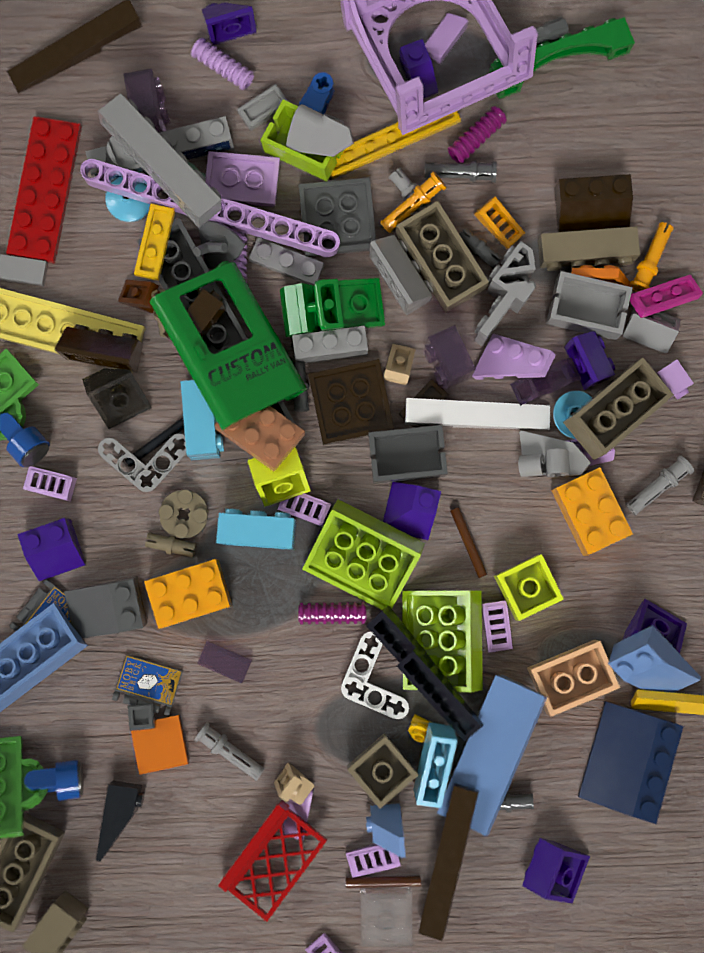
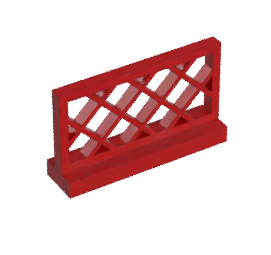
M281 800L218 884V887L224 892L228 890L268 922L328 839L289 809V805ZM287 817H290L297 823V833L284 834L283 823ZM280 828V835H275ZM312 835L320 842L315 849L304 850L302 836ZM299 837L300 851L287 852L285 838ZM281 839L283 853L270 854L268 846L270 840ZM265 849V855H260ZM305 854H310V856L306 860ZM301 855L302 867L289 870L288 856ZM284 857L285 871L272 872L270 858ZM266 859L268 873L255 874L253 863L256 860ZM250 869V875L245 876V874ZM290 874H296L291 880ZM286 875L287 887L282 890H274L273 877ZM268 877L270 891L257 892L255 879ZM251 879L253 893L244 894L236 887L241 880ZM281 894L276 901L275 895ZM271 895L272 907L267 913L259 906L258 897Z

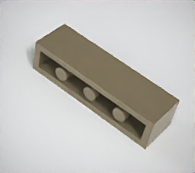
M625 227L541 234L538 239L540 268L556 271L565 266H571L572 269L580 268L581 265L595 264V267H604L609 265V263H618L620 266L633 264V261L640 256L638 228Z

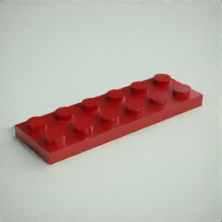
M33 116L6 251L7 255L42 260L55 264L82 130L80 124Z

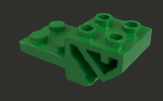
M379 278L353 280L325 279L315 281L314 285L299 283L284 286L280 289L285 337L365 326V328L385 326Z

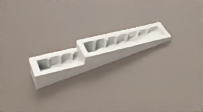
M406 398L405 425L549 430L550 405Z

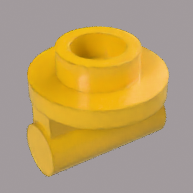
M414 714L408 732L415 741L424 742L428 723L433 722Z

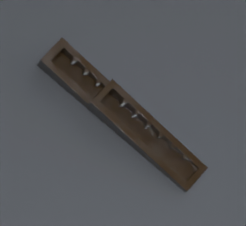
M124 0L7 71L16 91L19 94L101 53V47L141 28L142 24L131 1Z
M454 784L418 934L443 941L479 790Z

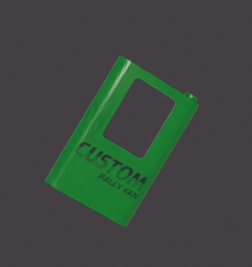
M224 261L216 269L165 290L149 301L222 431L232 424L283 399L286 401L291 400L307 390L304 381L235 262ZM219 280L224 284L252 333V337L217 354H212L183 306L180 296Z

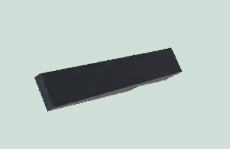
M389 605L366 625L399 662L397 668L464 741L482 728L484 724Z

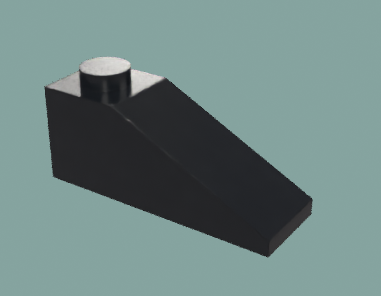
M112 781L108 784L95 861H101L138 811V807L142 808L145 793L141 792L142 785Z

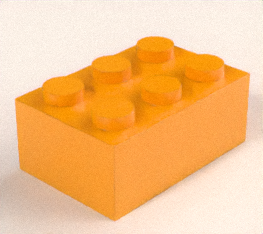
M601 467L551 490L583 556L590 555L633 534Z
M218 559L144 581L158 629L233 606Z

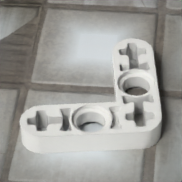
M371 631L366 632L360 639L342 682V694L349 700L391 718L402 719L409 711L406 699L367 682L381 650L382 643L375 638L378 646H372L369 652L374 654L373 659L366 654H359L360 649L365 651L367 648V643L364 642L365 638L370 639L372 635L375 636ZM365 658L369 662V668L365 672H359L355 669L357 659ZM354 681L357 683L356 687L363 690L364 685L368 686L369 688L364 693V700L358 699L361 696L358 692H353L352 695L348 694V689L345 685L351 684ZM372 691H378L382 695V700L377 705H373L368 701V695ZM386 695L391 696L389 699L391 703L397 704L398 701H401L404 711L394 714V709L388 705L386 710L381 709L386 702Z

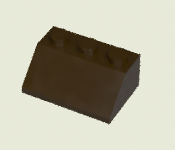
M631 174L564 178L557 181L554 193L558 232L630 227L633 204Z
M75 324L74 328L66 326L55 346V351L66 360L137 373L143 344L137 339V336L123 333L121 337L113 335V332L110 330L99 329L98 332L89 331L87 326Z

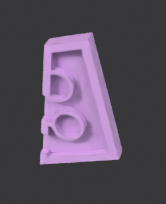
M492 334L472 377L476 380H482L484 377L503 379L505 376H516L517 378L545 377L556 355L544 348Z

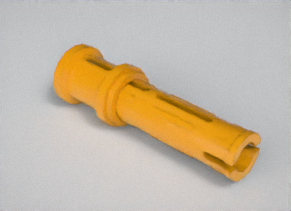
M433 171L428 180L421 186L417 185L414 193L381 220L380 223L387 232L391 233L396 228V225L408 218L422 204H429L431 198L439 191L446 190V185Z
M666 222L659 223L644 261L637 265V274L629 284V287H633L632 290L635 292L650 288L653 277L658 274L657 264L674 229L670 224L665 229Z

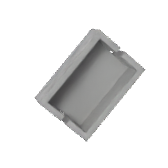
M561 271L555 280L551 298L553 300L550 303L546 324L582 333L595 331L597 336L617 340L623 334L627 315L624 312L628 309L633 287Z

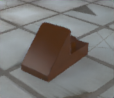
M126 279L118 302L153 313L154 309L149 301L152 299L151 294L153 291L157 290L158 294L160 293L158 291L159 285L149 281Z

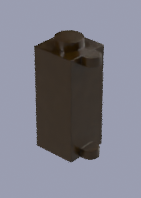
M198 288L196 292L199 295L188 308L187 313L203 339L226 308L222 303L224 299L216 292L211 291L209 293L205 289ZM165 331V332L163 333V335L166 336V337L171 341L170 337L168 336L167 332Z

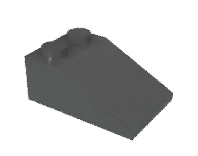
M137 576L64 591L71 625L82 638L144 628L147 624Z

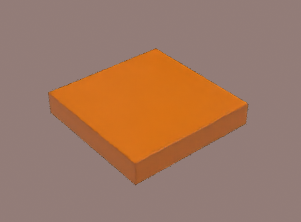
M180 714L155 719L156 728L131 731L139 775L189 764Z

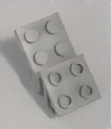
M521 241L517 247L512 245L501 262L503 266L497 265L489 276L487 293L496 298V301L488 312L491 314L490 317L485 315L474 331L477 334L474 341L483 346L507 311L511 309L518 314L536 288V283L529 281L535 271L533 249Z

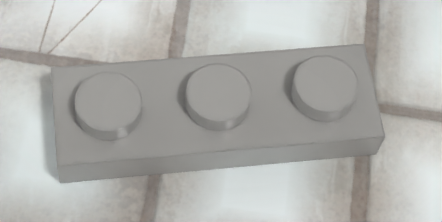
M257 237L249 257V261L309 285H314L315 281L319 280L324 268L323 262Z

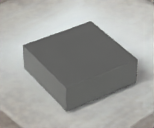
M154 703L128 705L129 731L156 728Z

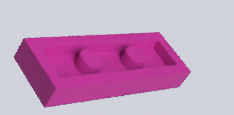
M690 274L633 293L630 297V302L640 318H644L699 299L703 292Z

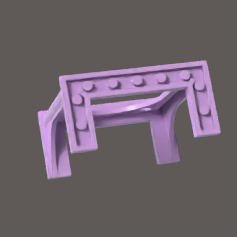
M340 0L343 24L347 31L352 29L398 115V127L402 135L533 77L538 35L534 26L511 35L492 0H441L462 6L476 18L503 68L423 103V84L419 77H416L408 82L404 81L390 55L388 36L393 23L405 10L416 4L432 0ZM382 15L388 18V21L385 23L373 21V19ZM378 31H384L381 35H378Z

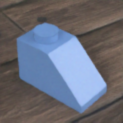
M400 803L386 804L382 808H379L377 805L370 806L371 816L366 817L367 832H372L373 843L400 858L405 857Z

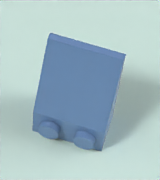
M653 625L614 644L608 662L609 666L625 682L642 690L674 693L701 680V676Z

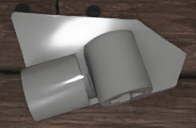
M302 104L294 113L286 147L296 152L334 157L353 145L354 141L351 129L344 125V121L329 114H321Z
M525 431L519 432L522 455L519 456L518 465L521 477L541 475L553 478L582 476L591 464L572 442Z

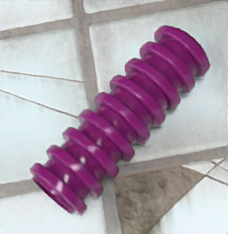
M492 106L490 111L485 113V116L480 117V121H476L474 126L469 127V131L464 132V136L458 138L459 141L453 142V146L448 147V153L456 163L463 164L464 159L469 158V154H473L475 149H479L480 144L485 143V139H489L491 134L496 133V129L501 128V124L507 122L506 115L499 107Z
M318 602L315 605L300 603L298 606V621L300 625L304 624V622L311 624V622H315V624H319V622H323V624H327V622H331V624H334V622H338V624H342V622H346V624H350V622L365 624L366 605L365 602H361V605H357V602H354V605H350L349 602H346V605H342V602H339L338 605H334V602H331L330 605H327L326 602H323V605H319Z

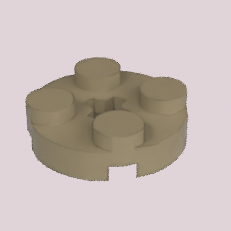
M189 490L171 493L164 499L159 508L160 522L164 530L170 535L181 539L197 536L205 529L208 522L209 512L205 500L197 493ZM181 508L183 510H190L187 521L185 519L179 520L178 518Z

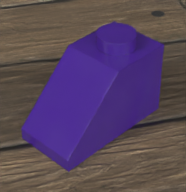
M423 39L400 47L399 61L407 80L410 81L419 77L423 84V99L438 94L439 91L432 61Z

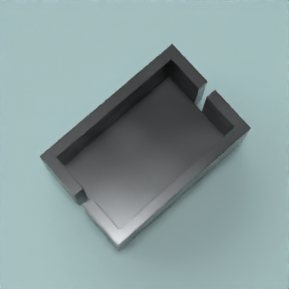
M442 425L368 433L370 458L375 457V459L371 460L373 484L446 477L448 474L445 452L438 454V451L443 450L445 447Z

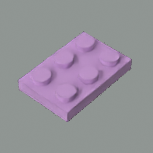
M209 151L205 183L210 188L214 187L220 193L221 198L241 204L276 207L280 158Z

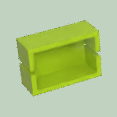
M283 99L273 116L274 123H269L260 140L264 153L280 158V160L328 181L337 164L336 158L340 159L343 151L331 157L296 152L286 147L290 125L294 113L299 106Z

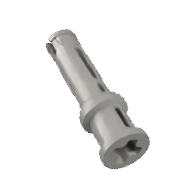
M678 456L674 464L667 469H662L660 476L625 505L636 516L670 487L678 486V482L688 473H694V468L683 456Z
M206 722L194 741H200L210 748L213 755L219 753L257 781L265 767L259 765L244 752L228 742L225 734H219L210 727L209 722ZM206 734L209 735L211 738H213V739L215 740V742H213L211 739H209V738L206 736ZM224 746L225 748H227L229 752L224 750L222 747ZM232 753L235 754L236 756H238L240 759H242V760H243L244 762H246L247 764H249L250 767L246 766L244 763H242V762L239 761L237 758H235V757L232 755Z

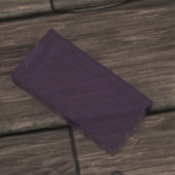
M207 641L197 664L239 683H243L252 660Z

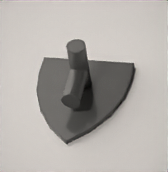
M208 220L198 228L201 245L194 247L193 253L197 257L203 255L208 268H216L224 261L234 262L241 255L246 244L229 227L219 222Z

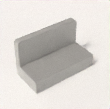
M633 307L630 320L623 332V337L666 354L679 333L681 319L663 312L640 318Z

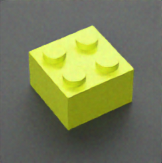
M294 447L275 472L256 458L247 460L264 507L311 491L296 447Z
M542 554L536 555L494 576L516 621L527 618L564 600Z

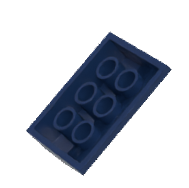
M605 701L578 797L628 816L657 824L684 726Z

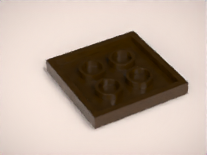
M379 359L308 374L323 446L366 437L370 432L394 430Z

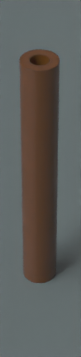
M459 507L455 508L450 512L478 578L486 576L487 572Z
M421 876L346 878V888L421 886Z

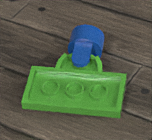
M5 349L0 353V441L8 440L7 452L21 467H30L45 457L50 443L36 427L32 426L23 429L26 411L21 400L39 384L8 349Z
M21 736L0 738L1 839L23 836V811L34 808L42 802L47 792L57 791L58 801L81 798V795H83L81 762L78 760L56 762L55 768L44 769L36 760L23 759V740Z

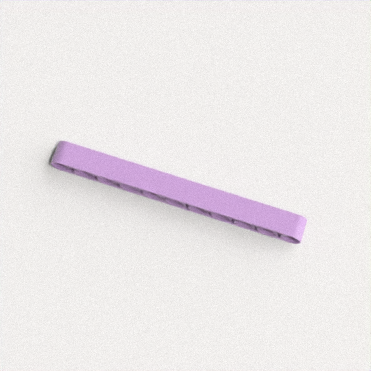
M96 159L85 160L81 165V175L86 183L94 188L148 204L152 203L175 209V212L186 215L170 197L167 199H160L158 197V194L163 189L149 175ZM91 169H98L99 174L96 177H88V172ZM115 176H122L123 181L120 184H111V180ZM145 183L147 188L143 192L135 191L137 184ZM224 198L221 199V211L209 219V221L219 222L230 229L323 257H332L339 249L340 239L333 231ZM233 211H238L242 215L237 221L230 220L228 216ZM256 218H261L265 221V224L261 228H256L252 225V221ZM279 225H284L289 231L285 235H279L275 229ZM303 232H307L311 235L312 239L308 242H302L298 236ZM330 239L335 243V247L326 249L322 246V241Z

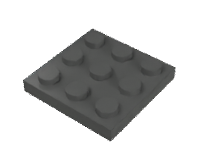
M370 178L298 184L302 222L335 232L340 239L339 249L336 254L369 251L370 242L376 240ZM303 232L304 242L310 241L312 239L311 235ZM330 239L322 241V246L326 249H332L335 247V243ZM305 251V256H319Z

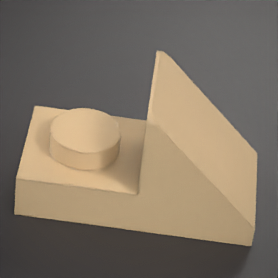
M392 344L384 379L406 385L416 349Z
M289 762L274 782L280 798L286 802L291 799L299 805L304 802L314 787V784Z

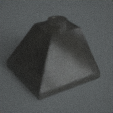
M103 368L82 379L86 394L108 429L152 408L129 369Z

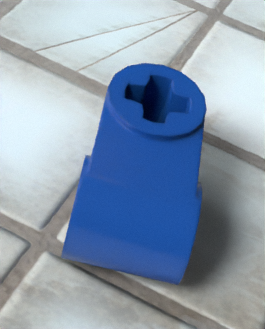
M324 72L316 74L303 95L299 106L303 104L321 114H325L334 95L332 77Z

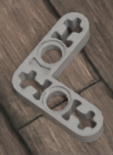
M180 433L173 434L146 465L114 438H104L98 445V452L104 460L139 490L149 492L157 487L186 454L185 441L183 442L185 448L183 450L177 449L174 452L178 456L175 460L169 453L164 451L166 447L171 451L175 445L173 440L175 438L177 440L181 438L185 440V435ZM104 443H114V450L118 454L120 450L125 452V454L119 457L116 464L112 461L116 458L113 454L108 453L106 455L103 453L105 449L103 447ZM163 455L169 458L170 465L166 469H159L156 466L155 462L159 456ZM124 458L134 460L135 467L132 471L126 472L121 468V461ZM152 465L154 470L162 475L159 478L154 475L151 478L153 484L143 487L141 486L142 480L140 477L142 475L147 477L152 472L147 468Z

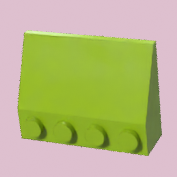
M337 499L302 570L381 610L385 609L388 605L392 609L416 566L425 543Z
M402 591L403 624L457 692L483 690L482 591ZM403 674V690H417Z

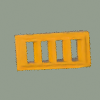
M496 196L489 199L474 213L477 219L506 249H509L525 234ZM493 208L495 211L488 216L486 213ZM499 215L501 219L494 224L493 220ZM506 222L508 226L500 231L499 227ZM513 229L515 233L507 239L505 235Z

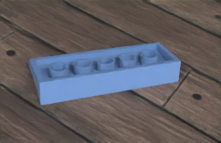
M51 604L0 643V712L88 646L71 625L58 604Z
M495 675L478 715V718L484 725L468 739L444 795L442 807L438 809L437 814L446 817L454 784L479 790L471 829L484 836L489 835L547 700V696L504 675Z

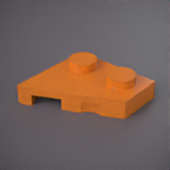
M581 265L580 268H572L571 271L572 274L629 286L630 281L620 268L614 265H605L604 268Z

